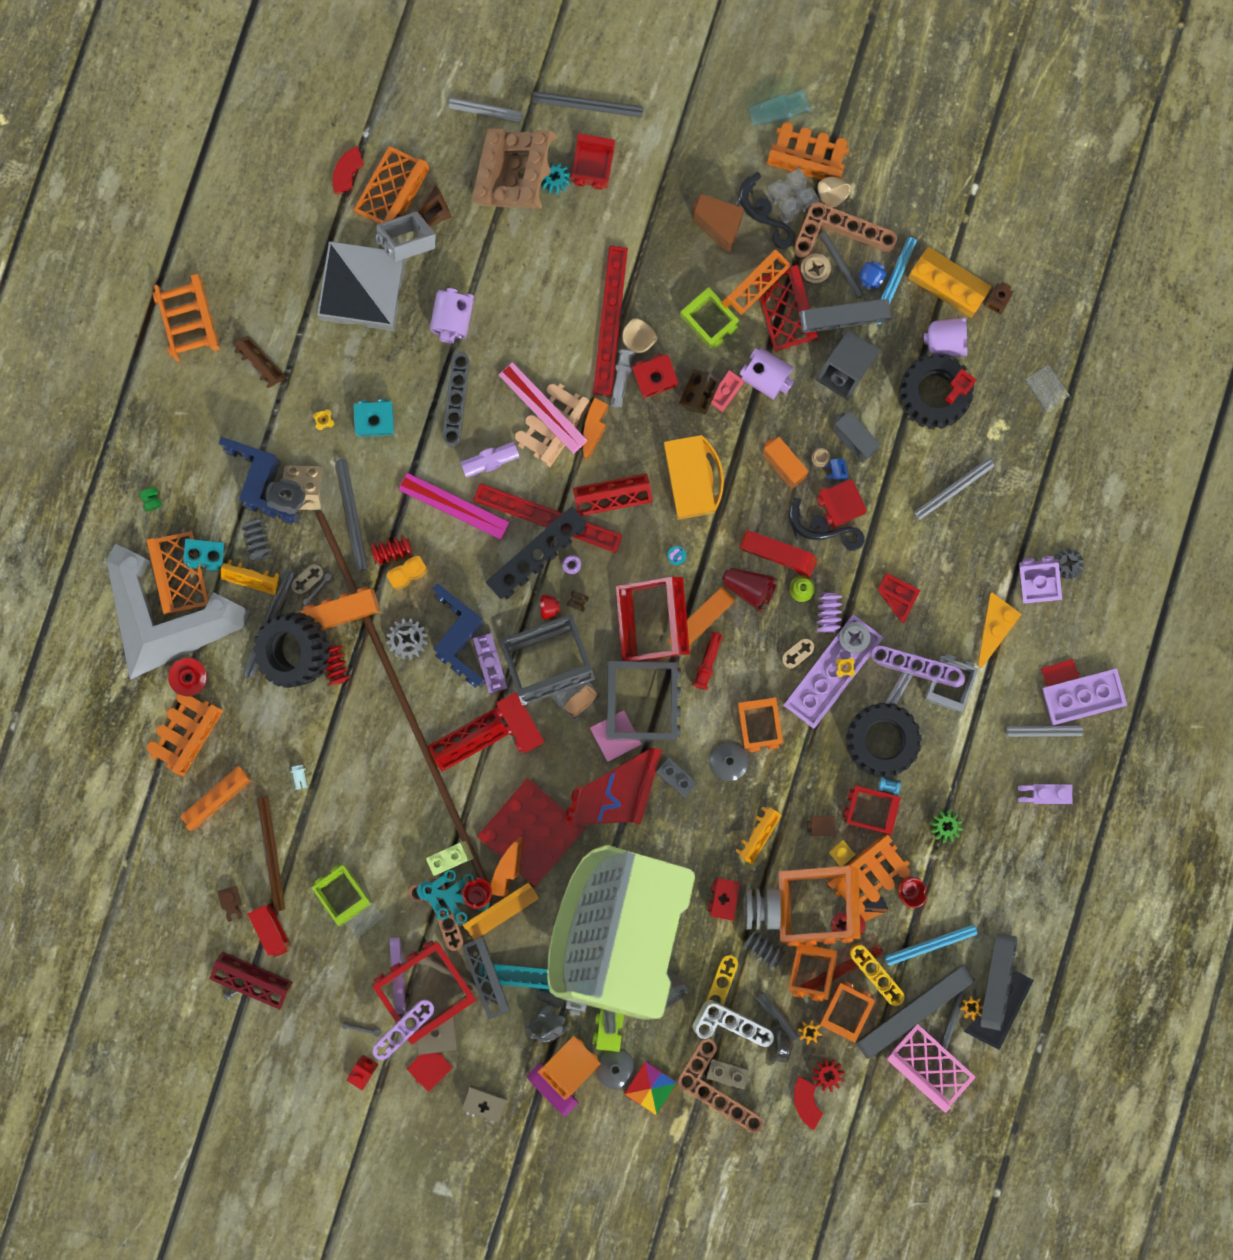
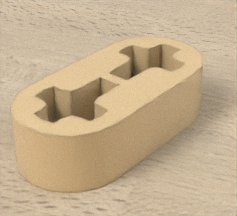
M809 639L800 640L783 655V665L789 669L799 665L814 651L813 642ZM802 643L810 645L808 648L809 652L804 651L801 654L798 652L802 648ZM796 653L798 656L794 659L795 664H787L786 656L789 655L791 657Z

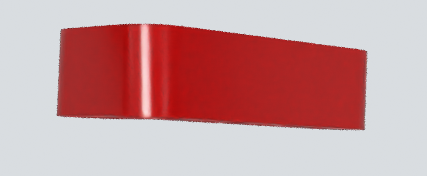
M746 530L739 549L791 568L796 573L811 578L818 561L810 552Z

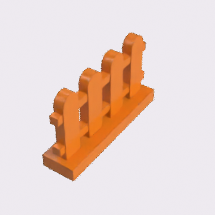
M789 122L783 123L782 128H777L776 134H779L776 145L772 144L767 165L818 180L827 177H838L841 179L845 166L841 164L843 156L848 154L850 149L846 147L847 141L844 138L837 139L836 144L828 142L829 136L826 133H820L817 139L810 137L811 130L807 127L802 128L800 133L792 132L793 125ZM790 138L797 140L794 150L787 148ZM808 143L815 145L813 155L805 154ZM826 148L833 150L830 161L823 159Z
M177 694V701L181 703L179 709L171 708L167 711V717L171 722L168 727L165 725L158 726L157 734L161 736V739L158 743L149 742L147 744V751L151 753L150 758L154 760L157 757L167 763L166 767L172 769V772L184 777L224 710L206 700L202 703L193 696ZM187 707L197 713L194 720L183 714ZM176 724L187 729L184 736L173 730ZM166 741L177 746L174 753L163 747Z
M883 834L845 865L858 868L859 888L864 893L859 897L860 914L865 911V906L862 903L868 898L871 902H877L880 899V894L877 891L883 886L887 890H892L895 887V882L892 879L895 875L898 874L902 878H907L910 875V870L907 867L910 863L907 860L902 861L895 852L898 848L895 844L890 845L892 839L887 834ZM881 852L882 854L876 858L875 855ZM885 858L894 869L889 874L880 864ZM862 865H867L864 869L860 870ZM869 871H871L879 881L874 886L865 876V874H867ZM846 877L828 878L825 881L828 887L832 890L835 888V895L837 897L841 895L846 901V882L844 881Z

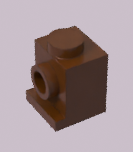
M1001 282V284L997 283L984 306L1001 315L1014 292L1010 290L1011 286L1004 282ZM998 293L1004 295V298H1000Z

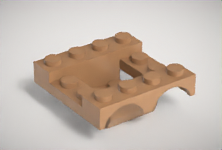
M487 129L471 201L479 206L542 209L539 198L540 184L543 178L550 174L551 169L547 160L548 148L553 140H557L558 136L550 130H534V133L506 132L504 129ZM508 153H529V156H515Z

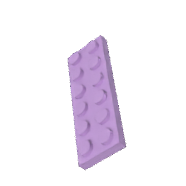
M854 614L845 625L857 622L863 624L868 629L870 642L867 648L859 653L848 652L840 644L839 632L783 705L813 729L854 677L849 675L838 677L836 674L838 670L835 663L838 658L842 660L850 657L853 658L856 675L872 654L873 649L884 638ZM860 631L855 635L849 633L851 636L849 644L854 641L859 642L858 636L861 633Z

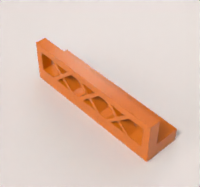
M775 249L721 302L722 305L727 308L731 304L742 315L791 264ZM776 259L784 266L782 270H774V261ZM770 273V282H762L761 274ZM758 285V294H750L749 286ZM738 297H746V306L744 308L737 303L736 299Z
M241 766L236 767L180 816L187 824L186 828L189 831L197 829L252 781Z

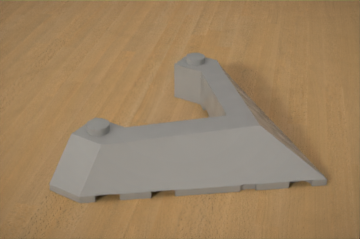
M117 544L114 545L106 560L130 680L169 661L193 652L206 644L217 641L230 633L243 629L251 613L246 608L213 592L204 610L156 625L141 579L150 561Z

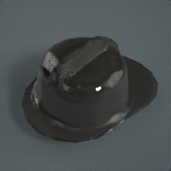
M774 1019L770 1027L774 1040L771 1045L767 1046L765 1058L768 1066L773 1065L774 1062H788L793 1046L791 1038L781 1032L778 1019Z

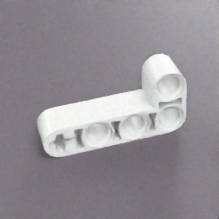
M708 1000L702 1005L693 1023V1030L703 1039L711 1037L718 1024L763 1047L771 1045L774 1040L773 1033L764 1025L713 1000ZM715 1006L716 1012L713 1015H708V1009ZM728 1015H733L731 1023H725V1018ZM749 1023L750 1029L747 1032H743V1025ZM702 1024H707L705 1032H699V1027ZM756 1031H758L762 1035L766 1034V1038H760L756 1034Z

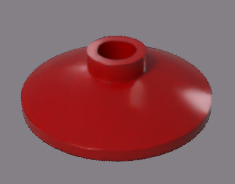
M193 658L178 660L172 665L168 674L170 687L182 696L198 694L204 688L207 681L205 667ZM188 674L192 675L191 681L186 680Z

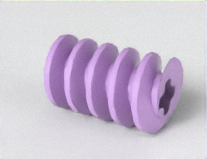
M818 593L823 596L818 598V601L823 603L818 605V609L823 612L817 614L818 617L822 618V620L817 621V624L822 626L817 629V632L836 633V630L841 628L836 622L842 620L836 617L837 614L842 613L841 610L836 609V607L842 605V603L837 602V599L842 598V595Z

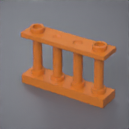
M198 274L190 275L192 282H189L188 285L162 292L158 285L154 286L153 298L155 303H159L170 346H167L168 353L176 361H181L179 357L180 352L205 345L207 347L210 346L213 351L220 350L202 279ZM188 292L196 294L197 299L193 303L166 309L164 299ZM196 309L201 312L202 317L199 320L171 327L169 317ZM197 328H205L207 335L204 338L176 346L174 335Z

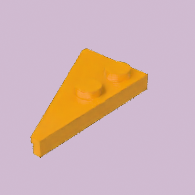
M994 593L989 595L988 609L985 616L986 620L978 658V666L980 668L985 665L1022 615Z

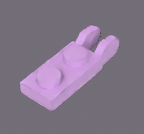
M1032 784V786H1018L1020 791L1032 790V798L1020 797L1018 802L1072 804V785Z

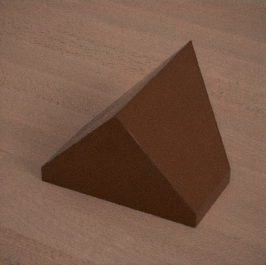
M435 185L422 209L418 211L429 227L451 218L450 210L441 192Z

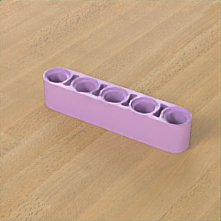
M877 646L872 651L873 660L880 666L952 687H960L965 682L964 674L957 667L885 646ZM886 652V657L883 660H878L879 653ZM899 657H904L903 664L896 665V660ZM921 662L923 664L922 668L915 671L914 665ZM941 668L939 675H932L933 669ZM953 673H959L957 681H951L950 678Z

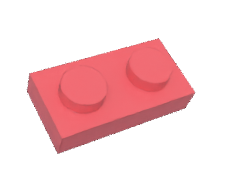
M729 370L719 384L711 405L723 413L745 382Z

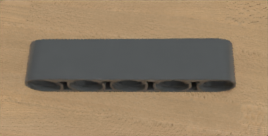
M881 299L804 310L799 312L802 332L807 333L885 322L892 319L889 300Z
M462 352L456 353L453 356L443 428V439L450 447L458 446L462 437L470 372L469 358ZM459 359L466 360V364L462 367L457 366L456 362ZM461 377L464 379V382L461 385H455L454 380ZM460 396L462 400L460 403L454 404L452 403V398ZM453 414L459 416V420L455 423L449 421L450 416ZM450 433H455L457 438L454 441H448L447 436Z
M1000 933L996 935L981 1018V1027L1002 1030L1017 948V936Z

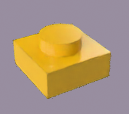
M844 840L828 852L839 866H843L856 855Z

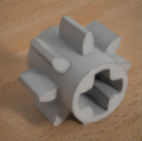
M567 1000L566 1009L571 1010L572 1015L580 1016V1011H586V1005Z

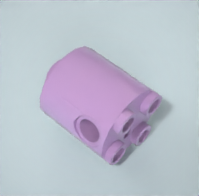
M447 288L446 291L438 290L429 329L430 332L438 335L439 340L445 343H454L455 339H466L474 296L471 294H458V290Z
M762 347L759 350L755 348L750 356L752 359L749 366L745 364L740 372L741 380L773 400L780 391L787 394L794 383L793 380L788 378L794 367ZM757 364L764 365V371L760 374L755 373V366Z

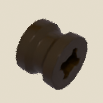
M571 591V599L566 605L584 612V605L588 602L589 597Z

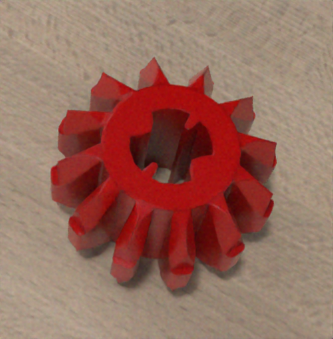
M824 1058L823 1066L819 1061L816 1063L820 1067L819 1070L816 1068L812 1069L814 1073L818 1074L812 1076V1080H818L815 1086L819 1087L822 1085V1091L825 1092L828 1086L829 1091L833 1092V1085L839 1089L840 1085L837 1082L845 1081L842 1077H839L844 1075L845 1071H838L842 1065L840 1063L835 1065L834 1059H831L830 1064H828V1060ZM829 1070H831V1074L833 1075V1077H829L828 1080H825L826 1077L823 1076L824 1073H828Z

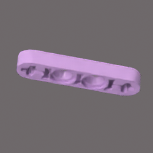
M400 937L390 938L391 966L398 962L400 964L403 963ZM404 973L393 979L394 1005L398 1014L406 1013Z
M427 999L420 1000L373 1046L375 1058L385 1060L433 1014L434 1006L432 1002ZM422 1004L425 1006L427 1004L430 1005L428 1008L429 1012H423L420 1015V1017L423 1018L420 1021L417 1015H415L413 1012L416 1010L418 1014L422 1010ZM408 1017H413L416 1020V1025L413 1028H408L405 1025V1020ZM394 1031H399L402 1034V1038L398 1042H394L390 1038ZM387 1038L389 1043L394 1047L391 1048L389 1045L385 1049V1055L382 1053L378 1055L377 1047H384L387 1044V1042H385L384 1040Z

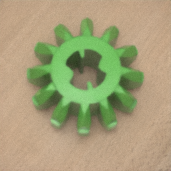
M947 810L946 816L943 811H939L940 818L936 815L933 816V819L937 822H930V825L935 826L936 829H932L930 832H938L935 839L938 840L942 836V843H946L947 837L950 842H954L953 835L957 838L960 837V834L956 831H963V828L958 827L957 824H961L963 821H955L958 814L955 813L951 817V810ZM949 822L951 829L944 831L942 824Z

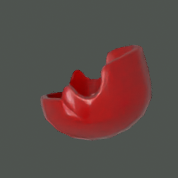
M911 876L901 881L897 888V895L905 906L918 908L927 900L925 894L927 888L919 878Z
M482 878L467 882L462 891L463 901L467 906L474 909L485 907L492 898L491 885Z

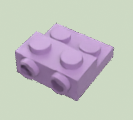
M1045 556L1040 561H1035L1034 558L1023 559V562L1019 563L1023 604L1062 600L1058 559H1054V556Z

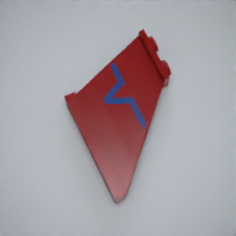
M649 747L645 752L584 787L576 786V789L571 794V806L565 814L566 823L574 826L624 822L641 825L662 750Z

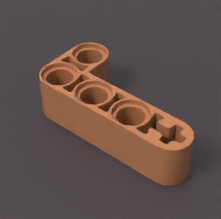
M432 878L426 881L434 882L438 878ZM420 883L411 886L408 892L410 899L415 902L423 901L421 898H416L413 895V890ZM444 883L441 885V890L445 891L447 887ZM428 887L425 888L426 894L430 893V889ZM447 906L446 909L449 912L448 918H451L454 921V916ZM442 910L440 911L441 917L445 916V913ZM437 919L447 948L452 951L461 949L464 945V937L460 925L454 921V926L448 929L444 926V920ZM457 929L458 933H454V937L460 940L457 944L458 947L450 944L453 938L451 934L447 936L446 932H452Z

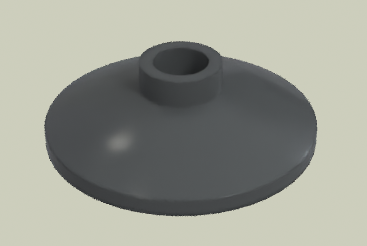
M731 742L717 746L710 758V766L713 773L725 781H733L742 777L749 763L746 751L740 745ZM727 758L733 759L732 765L726 763Z
M622 1050L620 1052L607 1051L598 1059L601 1064L597 1067L596 1074L600 1082L611 1089L623 1088L633 1079L635 1065L630 1055ZM614 1066L619 1068L618 1073L612 1072Z

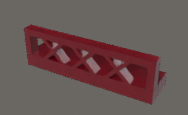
M223 951L216 959L209 978L214 982L281 1010L286 995L293 984L290 980ZM220 969L224 971L227 977L222 978L217 976V970ZM234 979H243L245 985L240 986L236 984ZM257 985L261 987L263 992H254L252 986ZM270 994L280 995V1001L273 1000Z

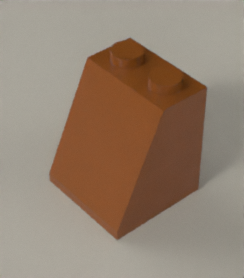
M701 194L699 199H695L691 215H694V223L725 252L730 253L742 221L744 208Z

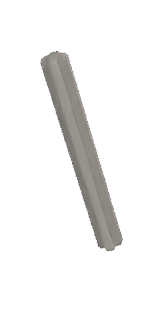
M986 459L914 512L915 517L918 520L923 519L994 467L992 460Z

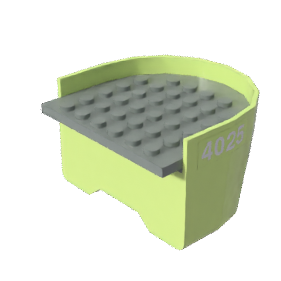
M609 845L593 849L584 856L569 881L553 928L547 972L550 993L561 999L639 1019L661 1018L665 1010L671 984L666 973L680 914L689 906L695 880L694 872L684 867Z

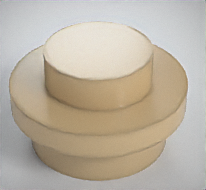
M818 448L812 453L811 459L815 466L825 467V465L829 464L831 456L826 449Z

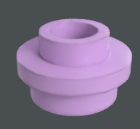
M575 555L565 557L562 562L563 570L568 574L577 573L581 568L580 559ZM574 562L575 567L569 568L568 563Z

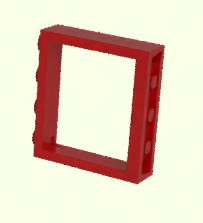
M666 577L616 586L622 661L642 662L690 654L683 577ZM666 586L672 650L638 655L632 592Z
M431 940L422 946L423 950L418 953L416 951L412 952L406 957L407 960L404 963L400 964L398 962L389 968L391 970L389 973L378 975V977L373 979L374 983H372V988L397 1023L401 1018L381 987L434 951H437L466 994L460 1000L421 1025L407 1039L411 1045L477 1001L437 940L435 942Z

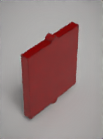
M1073 659L1041 669L1045 680L1044 685L1047 687L1078 679L1080 672H1077Z
M439 1052L421 1054L407 1070L416 1079L415 1081L419 1082L429 1092L453 1067L443 1058V1054L440 1055Z

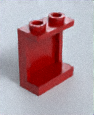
M578 133L570 182L581 187L590 185L597 190L608 188L615 150V139Z

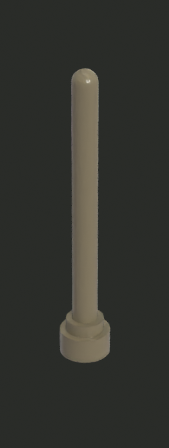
M428 955L418 962L421 966L429 965L456 981L448 967L433 959L432 955ZM461 975L469 989L478 993L476 984ZM482 987L483 993L491 995L490 991ZM491 999V1002L498 1004L497 1001Z

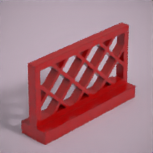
M798 265L787 269L773 283L769 293L764 292L760 296L775 352L819 340L817 331L805 333L806 338L800 340L793 337L797 328H802L799 325L800 318L797 323L788 319L792 310L801 312L811 309ZM789 274L790 282L786 288L779 284L778 281L781 276ZM770 275L762 277V282H770ZM776 285L785 290L780 299L771 295ZM787 292L795 295L792 305L783 301ZM769 297L778 301L774 311L766 307ZM781 303L790 307L785 317L776 313ZM774 315L783 319L779 329L771 325ZM786 321L795 325L790 335L781 331ZM779 333L789 337L785 344L777 346L776 338Z

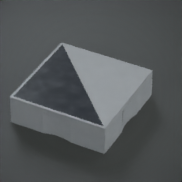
M329 242L317 313L320 321L360 324L368 328L395 331L399 307L398 295L403 282L406 258L394 262L384 249Z

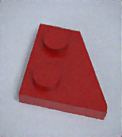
M886 573L877 591L899 621L904 623L921 590Z

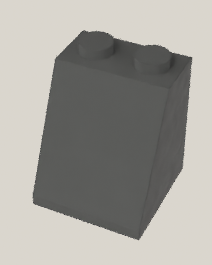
M848 330L825 363L816 381L849 400L880 350Z

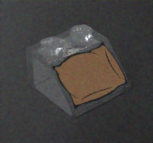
M590 682L549 697L575 722L601 695Z

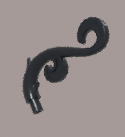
M756 172L751 177L748 176L741 184L736 206L739 207L741 205L746 214L759 223L786 230L788 238L785 240H781L778 237L779 230H775L773 233V243L781 249L789 248L795 240V233L788 225L767 217L772 211L771 202L766 198L758 199L755 208L761 207V212L753 209L750 204L749 193L753 194V187L762 178L760 173Z
M794 497L792 506L789 507L788 518L796 539L800 535L810 540H825L852 532L857 536L854 543L849 542L847 536L842 538L846 549L856 551L863 546L865 536L860 529L844 527L828 531L829 524L825 517L821 515L812 518L810 523L812 529L820 526V531L814 532L805 528L800 522V519H803L800 515L801 509L799 508L802 499Z

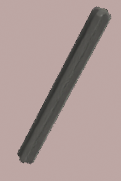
M534 91L532 97L535 103L642 117L644 110L642 106L538 91Z
M346 459L336 461L356 569L362 571L368 568L348 462Z
M288 570L284 572L265 621L279 615L295 577L293 572ZM253 650L243 672V675L249 678L254 677L259 665L255 662L256 653H253Z

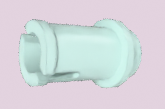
M303 765L291 767L292 771L290 773H293L295 790L301 789L300 781L302 788H307L308 785L304 773L306 768H303Z

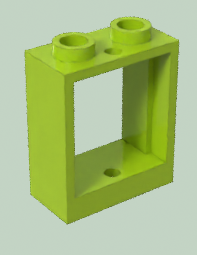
M708 287L680 312V316L711 349L713 346L717 348L723 343V338L727 334L732 335L738 329L739 319L728 307L725 308L722 305L720 298ZM710 299L731 321L713 338H710L691 317Z
M337 865L330 870V875L318 878L314 882L315 885L312 889L336 924L342 926L370 906L372 902L347 866ZM342 874H345L362 899L339 915L322 889Z

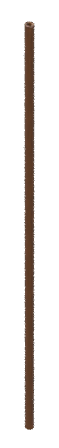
M323 511L316 513V517L351 595L357 593V587ZM370 616L363 617V622L461 841L467 842L474 859L470 860L478 878L488 881Z

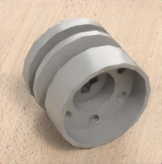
M746 889L743 899V919L746 929H752V921H755L756 929H760L761 921H765L766 929H780V889H766L765 897H761L759 889L755 890V897H752L751 889Z

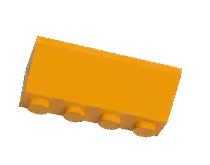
M927 247L908 277L909 280L970 318L973 317L992 287L930 247Z

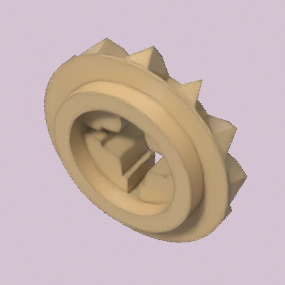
M816 253L805 257L800 267L801 275L806 281L813 284L822 283L831 272L829 260L825 256ZM813 263L816 267H821L818 275L815 271H810L813 268Z

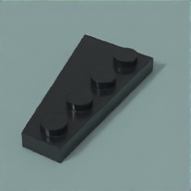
M1017 971L1011 977L1001 1031L981 1027L982 1017L977 1016L975 1021L964 1032L1000 1050L1034 980Z

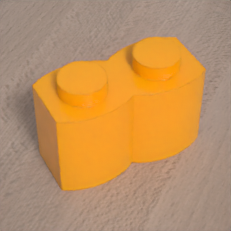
M414 556L408 559L403 566L391 569L386 576L394 589L397 590L406 587L411 580L423 577L428 572V569L420 556Z

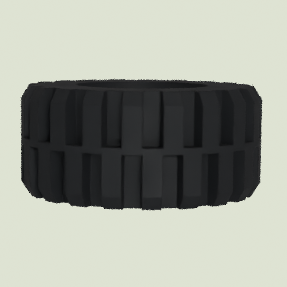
M934 353L929 357L925 355L920 360L914 361L902 377L898 392L900 394L899 402L903 405V412L909 414V419L912 422L914 420L919 423L918 426L924 427L925 425L928 426V429H935L936 427L943 429L948 425L955 424L969 409L974 396L972 395L974 385L965 397L959 394L952 404L944 408L928 406L923 402L918 392L920 382L927 376H941L951 383L961 369L966 371V366L958 364V359L954 358L952 360L949 358V355L943 354V356H939L938 353Z
M300 612L277 615L265 621L264 626H261L257 631L259 636H255L254 643H256V647H253V653H256L255 662L259 664L260 668L258 669L261 674L266 675L265 679L269 682L273 681V684L278 687L291 688L312 683L316 678L320 677L323 674V669L327 668L328 662L326 660L330 658V652H328L330 643L326 640V631L321 630L322 625L319 622H314L315 619L310 615L306 616L305 613ZM287 633L292 634L298 640L301 647V659L297 667L289 664L283 654L282 645Z
M892 703L873 704L861 710L849 724L848 733L846 734V748L850 753L852 762L854 761L860 770L876 777L894 776L911 767V764L918 757V752L921 750L920 741L922 740V734L919 733L920 727L914 721L915 718L912 714L907 713V710L903 707L900 708ZM888 722L894 725L901 734V747L890 758L876 757L866 746V734L869 728L876 723Z

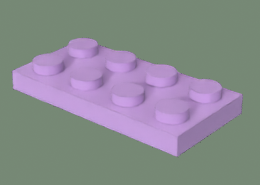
M1117 668L1042 688L1052 725L1127 706Z

